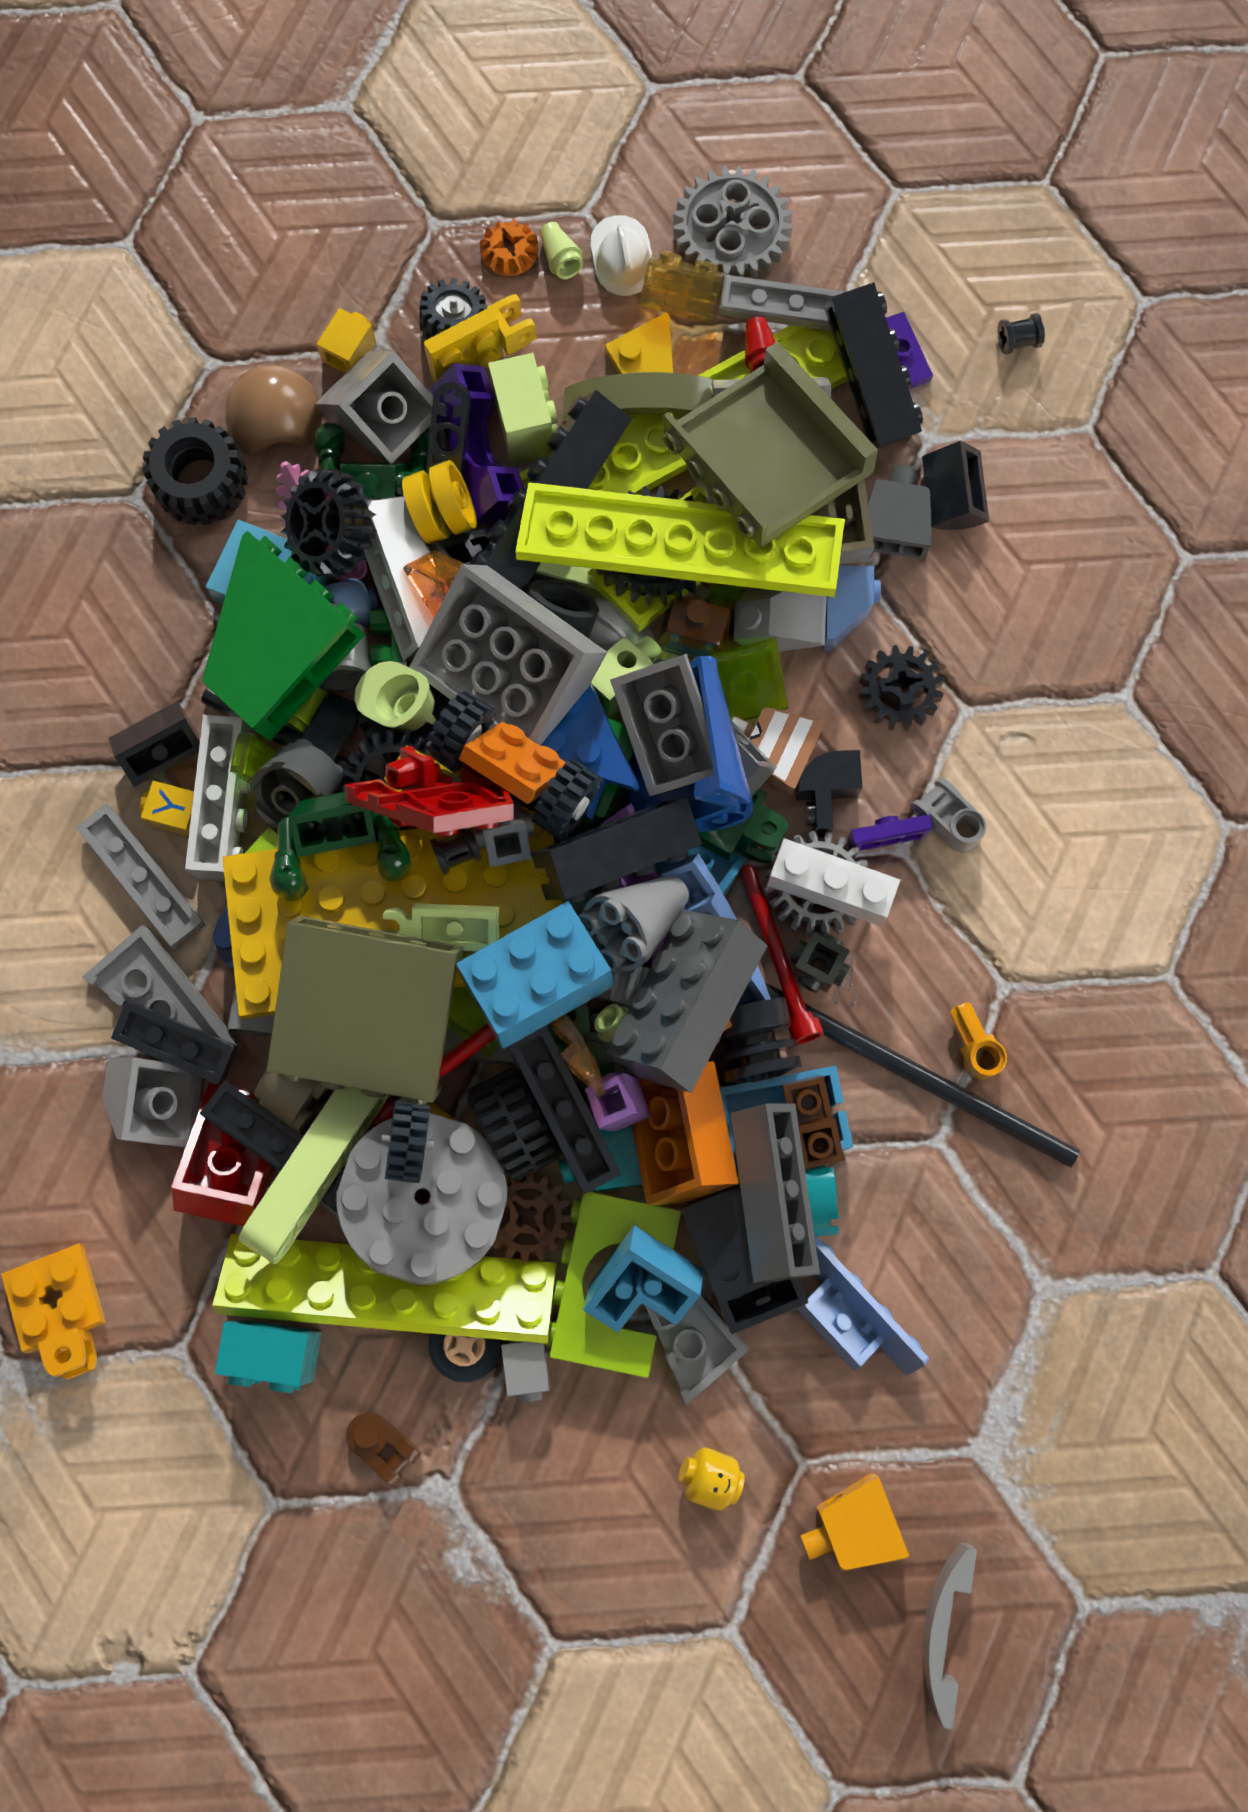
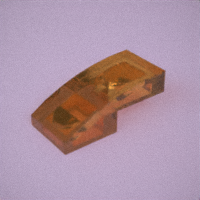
M566 1014L549 1023L557 1036L568 1045L560 1055L571 1072L598 1098L605 1093L599 1066L575 1025Z

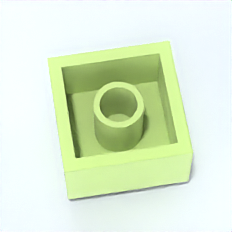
M534 353L488 363L495 404L511 466L537 460L540 456L544 458L550 449L546 443L556 430L558 423L553 400L550 401L549 384L545 367H537Z

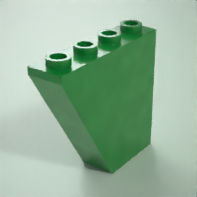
M246 531L240 541L202 682L252 729L268 741H271L365 634L354 624L359 618L342 602L336 607L332 605L329 600L333 595L317 580H314L309 585L303 579L308 573L289 557L284 563L278 558L282 551L265 535L259 541L249 531Z

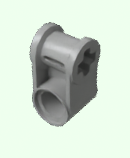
M940 777L934 782L935 787L921 801L915 800L911 804V808L917 817L930 815L932 830L950 848L956 852H970L978 846L985 834V818L962 797L954 785ZM959 824L971 826L975 831V836L971 838L962 837L957 832L956 826Z

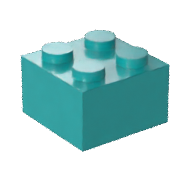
M242 1319L225 1321L215 1374L227 1376L226 1383L231 1385L251 1387L252 1384H260V1381L269 1382L268 1390L285 1393L301 1390L302 1385L314 1381L322 1331Z

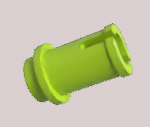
M318 687L285 726L303 734L310 725V721L322 701L327 697V694Z

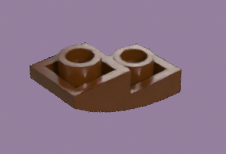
M817 1075L781 1084L785 1104L796 1105L805 1169L843 1161L842 1146L836 1120L832 1116L824 1077Z

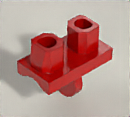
M412 746L401 748L400 759L385 765L386 780L389 786L396 790L402 789V791L452 783L450 776L440 774V764L434 763V758L416 753L415 748ZM388 817V819L391 822L400 827L411 826L404 822Z

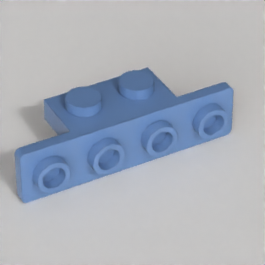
M815 1237L820 1274L814 1276L821 1283L807 1297L809 1303L796 1309L853 1371L860 1368L879 1347L906 1375L923 1367L929 1361V1357L922 1351L918 1341L912 1336L907 1335L892 1318L890 1311L882 1304H879L864 1288L862 1281L855 1274L849 1272L835 1257L832 1248L818 1237Z

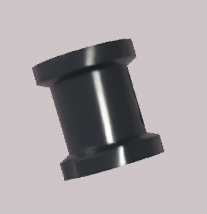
M1039 313L1031 314L1028 319L1013 322L1004 319L998 323L999 346L1005 355L1011 354L1013 349L1030 345L1034 348H1040L1045 341V329Z
M463 828L461 833L441 841L435 838L429 840L443 875L448 874L450 868L473 859L476 862L482 860L470 828Z

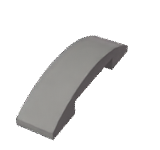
M961 1542L952 1552L936 1580L928 1603L923 1631V1668L927 1691L938 1720L945 1729L953 1730L959 1684L952 1675L944 1674L943 1668L954 1591L971 1594L977 1549L971 1544Z

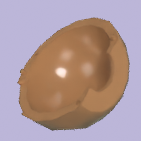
M266 364L249 370L234 382L227 395L225 422L232 439L245 452L252 454L265 452L268 446L276 443H290L295 447L310 445L313 442L317 428L322 425V411L315 405L319 400L315 389L299 372L280 365Z

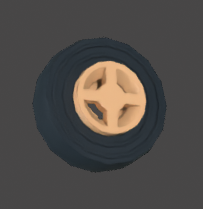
M430 1333L428 1351L433 1365L444 1377L455 1382L471 1383L486 1377L497 1366L502 1355L501 1345L503 1340Z

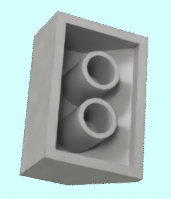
M687 654L626 673L610 680L649 797L693 784L696 781L714 775L704 705Z

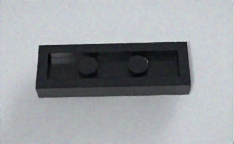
M133 1001L125 1002L111 1036V1039L216 1084H222L224 1080L226 1081L239 1046Z

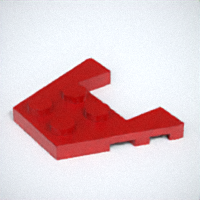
M468 765L461 768V782L397 792L381 779L345 784L346 802L439 836L455 835L458 833V829L469 827L491 829L496 827L498 822L514 820L513 801L509 792Z

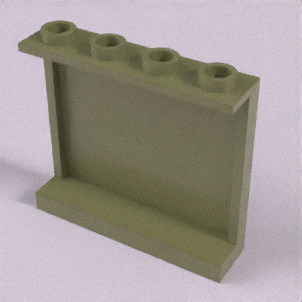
M778 341L765 349L764 365L676 421L669 412L664 414V434H662V438L667 449L674 455L678 453L685 461L693 479L697 482L702 481L711 491V496L716 505L721 510L727 509L735 518L736 525L742 535L746 538L751 537L760 548L874 472L878 449Z
M300 915L295 917L287 924L267 1071L279 1073V1077L287 1081L299 1082L303 1081L304 1078L320 1081L322 1087L338 1090L348 1086L361 1089L362 1094L370 1097H385L386 1094L403 1097L402 1100L405 1103L426 1105L428 1102L433 1103L441 1092V1085H438L457 968L456 963L462 960L464 946Z

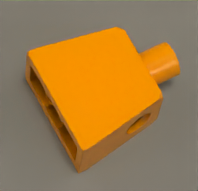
M874 1472L819 1504L816 1509L823 1526L800 1535L809 1560L833 1552L837 1565L841 1570L855 1569L909 1557L880 1478Z

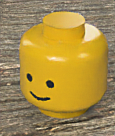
M701 1448L692 1458L686 1457L682 1462L679 1471V1481L683 1482L684 1495L690 1502L714 1511H722L729 1504L734 1505L740 1498L743 1490L744 1473L740 1471L739 1463L732 1456L710 1448Z

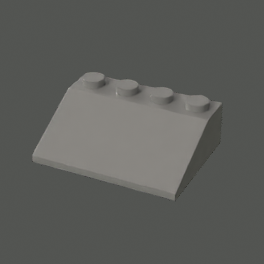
M462 564L409 668L424 675L430 685L450 700L452 698L455 699L458 693H463L466 690L493 707L496 715L493 717L495 720L494 724L489 727L490 729L503 721L506 724L520 728L526 737L541 746L589 687L608 652L489 566Z

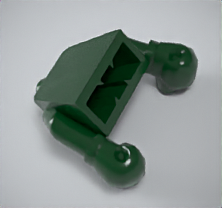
M336 423L320 425L314 435L313 445L321 470H327L328 468L336 469L356 477V482L365 486L364 495L372 498V501L404 497L402 479L422 470L426 472L430 426L410 445L411 463L389 464L387 462L340 461V454L344 453L345 436L342 427Z
M345 792L303 800L289 816L280 821L278 825V850L274 854V863L269 880L272 890L277 896L288 902L298 901L309 889L306 877L300 867L301 859L299 857L377 841L379 874L385 880L394 882L402 880L411 868V854L400 838L399 832L394 829L393 823L387 816L346 802Z

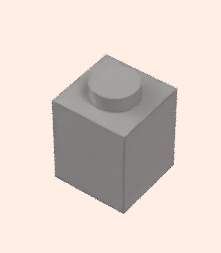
M521 1341L502 1344L507 1396L517 1395L518 1403L543 1399L542 1392L551 1389L547 1351L544 1344Z

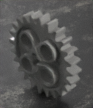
M723 166L721 176L717 177L710 169L708 170L706 182L696 176L694 188L685 186L684 198L677 199V211L673 213V238L678 239L677 251H685L684 262L686 264L696 260V273H700L707 268L709 269V280H712L717 273H721L723 282L725 275L744 277V273H749L753 279H757L759 267L769 273L771 261L780 263L782 251L788 250L789 238L791 237L793 227L790 224L793 213L791 210H787L788 198H779L781 187L778 185L770 189L768 188L769 176L758 181L756 180L755 169L748 176H744L741 166L737 167L735 174H729L727 167ZM737 199V200H740V201H742V202H740V203H734V202H731V201H729V200ZM702 220H710V221H712V223L705 224V223H702L701 221H702ZM756 225L763 226L764 229H759V230H758V229L753 228V226H756ZM725 246H732V247H735L736 249H735V250H726V249H724L723 247H725Z

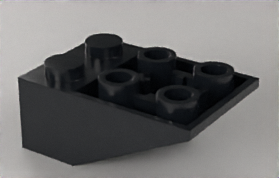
M740 1183L680 1207L731 1335L809 1303L800 1278L753 1283Z

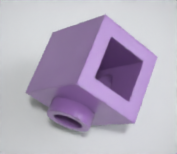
M617 1071L601 1077L598 1080V1084L585 1089L589 1099L588 1109L599 1129L616 1132L652 1117L639 1080L636 1077Z

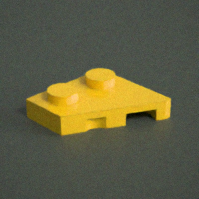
M667 312L605 344V353L618 374L637 372L673 373L670 316Z

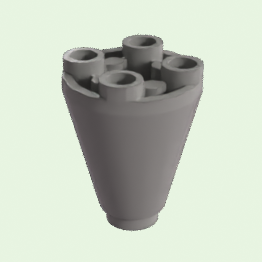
M674 876L660 877L597 894L585 904L583 912L578 917L611 971L615 972L618 969L632 971L641 967L652 956L671 929L681 910H684L689 900V892L686 885L679 878Z

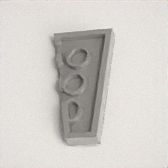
M141 925L82 976L89 983L96 985L108 994V997L120 1007H124L126 1001H133L239 1046L237 1053L243 1049L148 926Z

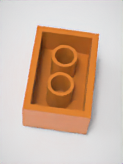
M707 1062L692 1093L638 1078L652 1116L632 1125L647 1206L685 1204L739 1184L715 1063Z

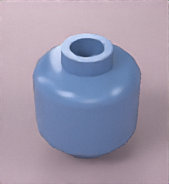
M354 578L326 585L325 588L333 595L329 600L330 603L339 604L342 602L359 618L355 623L365 628L370 625L369 611L378 609L376 595L372 588L366 589L362 581Z

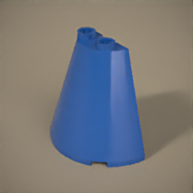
M698 656L690 662V666L704 705L714 775L696 781L693 784L649 797L636 759L634 775L640 787L638 792L630 790L627 805L632 803L635 812L665 800L688 798L698 832H709L730 828L746 821L752 815L753 801L717 670V659L711 656Z

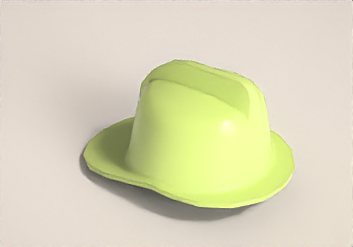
M386 661L371 667L360 678L355 689L354 700L357 709L364 716L385 727L393 728L400 732L405 730L413 732L422 727L426 722L430 724L435 723L436 719L432 715L435 705L434 696L429 689L428 679L420 672L398 662Z

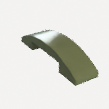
M637 372L607 375L584 380L565 387L563 424L565 425L570 418L566 412L576 397L579 395L585 397L595 390L599 391L627 415L669 412L673 414L675 419H681L712 398V379L680 373Z

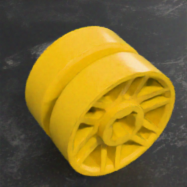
M451 460L430 467L429 475L422 470L402 479V489L409 514L418 533L428 545L449 538L450 530L455 535L476 528V514L469 491L459 470Z

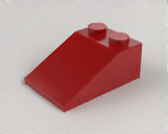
M209 1083L171 1186L173 1208L177 1212L244 1226L266 1193L272 1166L199 1114L220 1087V1085ZM239 1090L252 1100L257 1098L252 1092Z

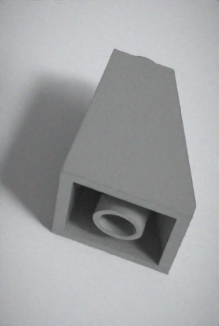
M394 351L366 352L315 405L332 423L342 427L345 436L387 463L392 464L431 425L433 396Z

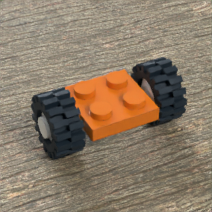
M468 691L460 692L456 695L455 699L452 698L450 700L448 708L442 710L439 721H435L432 726L434 730L429 733L427 738L429 741L425 744L426 754L454 772L460 771L462 766L468 765L527 804L540 796L541 800L537 802L534 808L536 810L532 814V822L557 839H566L568 834L570 835L573 832L575 825H579L582 816L586 815L589 805L594 802L595 794L599 791V785L602 783L601 776L574 759L565 762L559 758V755L553 749L535 743L526 737L520 728L514 725L506 724L502 721L490 729L489 727L494 724L495 709Z

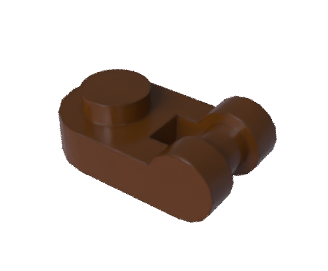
M366 1412L359 1414L351 1420L347 1427L346 1439L349 1447L392 1487H395L402 1479L401 1472L408 1463L414 1464L422 1454L418 1447L377 1413ZM388 1442L397 1450L389 1461L379 1454Z

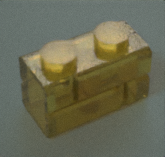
M661 251L659 256L653 255L648 260L639 306L712 324L717 315L725 273L717 271L718 265L712 262L697 260L695 265L681 262V256L678 254Z

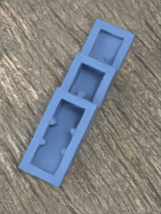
M699 853L665 866L661 876L677 877L683 881L688 889L689 900L684 910L736 919L719 885ZM758 965L737 1006L771 999Z

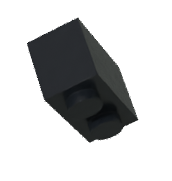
M179 701L109 737L114 757L134 788L199 753L200 737Z

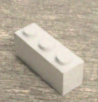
M784 838L767 886L882 926L888 917L900 879Z

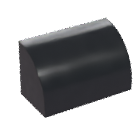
M960 440L922 456L925 487L930 489L932 528L959 530L990 522L980 450Z

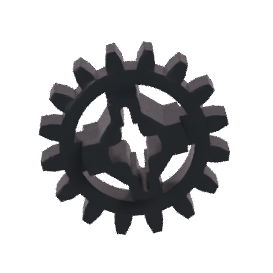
M897 645L892 646L890 656H887L882 650L878 651L876 655L877 663L868 660L864 668L867 673L861 674L858 682L866 686L860 689L858 698L869 700L865 704L864 712L868 713L874 710L877 713L874 720L876 724L880 723L883 719L889 720V730H893L897 722H902L905 731L910 729L912 720H915L920 726L924 725L927 719L926 714L931 716L935 714L938 709L935 703L941 702L944 695L943 692L937 690V688L942 686L944 678L934 677L933 675L939 665L937 663L927 665L925 663L928 655L926 652L920 654L919 657L913 656V646H909L905 654L900 653ZM889 668L888 677L876 682L878 675ZM900 683L902 689H908L907 692L902 693L900 687H894L895 684ZM926 694L925 700L913 709L914 698Z

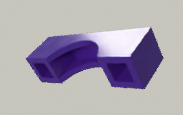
M452 364L430 389L434 397V393L440 385L446 382L457 381L466 386L471 394L463 480L474 506L476 522L479 524H495L499 519L504 521L510 512V509L507 507L510 498L519 488L524 490V485L518 467L501 466L494 458L489 446L488 419L495 397L485 367ZM451 388L450 394L443 395V402L449 403L450 406L449 416L444 417L440 415L441 422L454 421L460 424V417H452L454 406L460 405L462 399L456 397L455 390ZM444 428L449 448L454 450L458 445V436L453 429Z

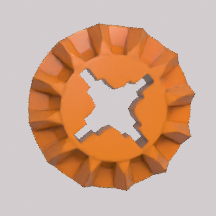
M514 218L511 222L504 223L498 219L495 226L492 228L486 227L485 235L480 240V254L484 264L491 271L499 275H519L527 271L535 263L538 256L537 235L530 230L528 223L525 225L519 224ZM506 237L512 244H515L514 257H512L511 252H508L507 248H502L504 238Z

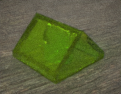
M775 637L706 655L717 659V670L731 720L734 716L744 720L759 717L764 707L781 711L788 709L778 642Z

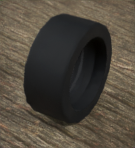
M536 580L530 583L527 595L589 639L599 613V607L594 599L580 589L563 582Z

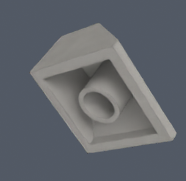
M748 587L735 603L733 640L753 654L824 646L827 596Z
M135 1057L108 1058L102 1099L117 1140L186 1148L198 1115L202 1077L167 1062Z

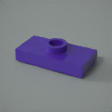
M905 312L887 317L889 329L893 328L899 340L897 354L901 366L905 365L910 374L911 387L909 389L931 382L933 373Z
M929 814L898 820V816L895 815L875 820V825L851 830L847 838L849 849L858 847L860 851L925 839L932 829V823Z

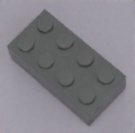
M681 910L658 955L654 958L643 983L634 995L633 1001L621 1024L615 1031L605 1054L635 1077L692 1093L767 945L739 920Z

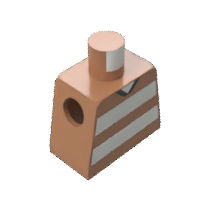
M769 707L762 709L756 724L734 716L732 721L777 767L765 782L792 799L801 775L808 765L822 735L825 723Z

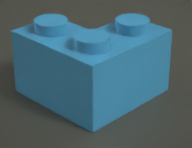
M634 1225L590 1282L583 1311L614 1331L619 1332L642 1303L677 1326L701 1296L704 1270Z

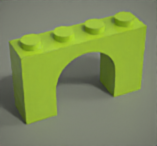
M592 1192L583 1194L582 1200L574 1199L571 1211L572 1222L570 1223L577 1224L574 1240L566 1239L561 1260L562 1264L568 1265L565 1281L557 1280L553 1298V1305L560 1306L557 1323L550 1322L548 1344H544L545 1347L551 1348L550 1358L645 1378L649 1377L656 1334L623 1327L619 1332H616L583 1311L586 1299L583 1288L584 1276L591 1260L603 1249L620 1244L634 1225L674 1250L681 1211L654 1205L647 1206L645 1203Z

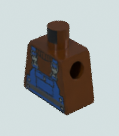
M682 596V601L679 602L674 597L670 608L665 612L657 644L662 651L677 655L687 654V657L692 659L698 656H711L717 659L718 666L726 667L734 639V623L731 612L725 607L706 603L702 600Z

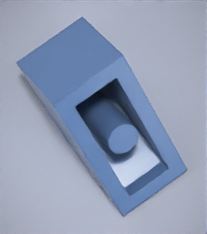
M839 565L835 597H827L825 645L823 646V651L831 652L869 617L873 604L880 602L881 582L880 580H874V566Z

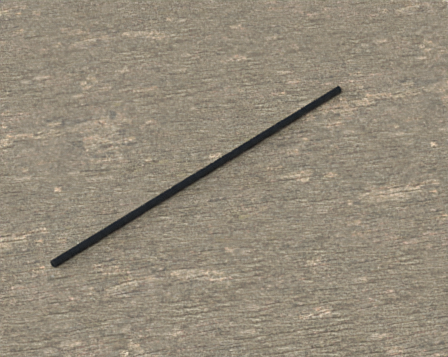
M208 687L205 689L201 697L203 704L226 716L239 717ZM284 725L273 737L272 741L284 746L294 743L297 739H301L303 735ZM341 755L335 763L343 769L346 767L357 768ZM367 769L365 781L382 778ZM346 778L347 781L354 782L353 779ZM765 982L771 999L785 998L782 990ZM804 1003L807 1012H812L813 1017L819 1019L824 1032L823 1036L1070 1168L1076 1162L1080 1150Z

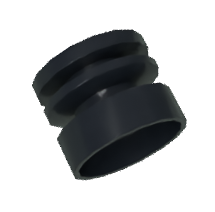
M773 998L736 1006L730 1017L732 1026L723 1031L720 1041L717 1042V1044L728 1043L729 1051L713 1058L715 1065L733 1064V1070L717 1074L719 1085L758 1082L782 1076L788 1071L802 1066L799 1055L781 1058L780 1051L796 1047V1039L777 1040L775 1035L776 1031L792 1024L786 998Z

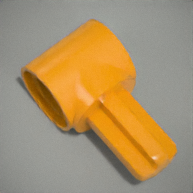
M967 1002L951 1009L950 1016L965 1045L960 1048V1051L964 1057L963 1064L967 1073L979 1080H985L1000 1073L1007 1063L1006 1050L996 1041L993 1033L986 1035L972 1005ZM978 1050H987L992 1054L994 1065L991 1070H985L977 1064L976 1053Z

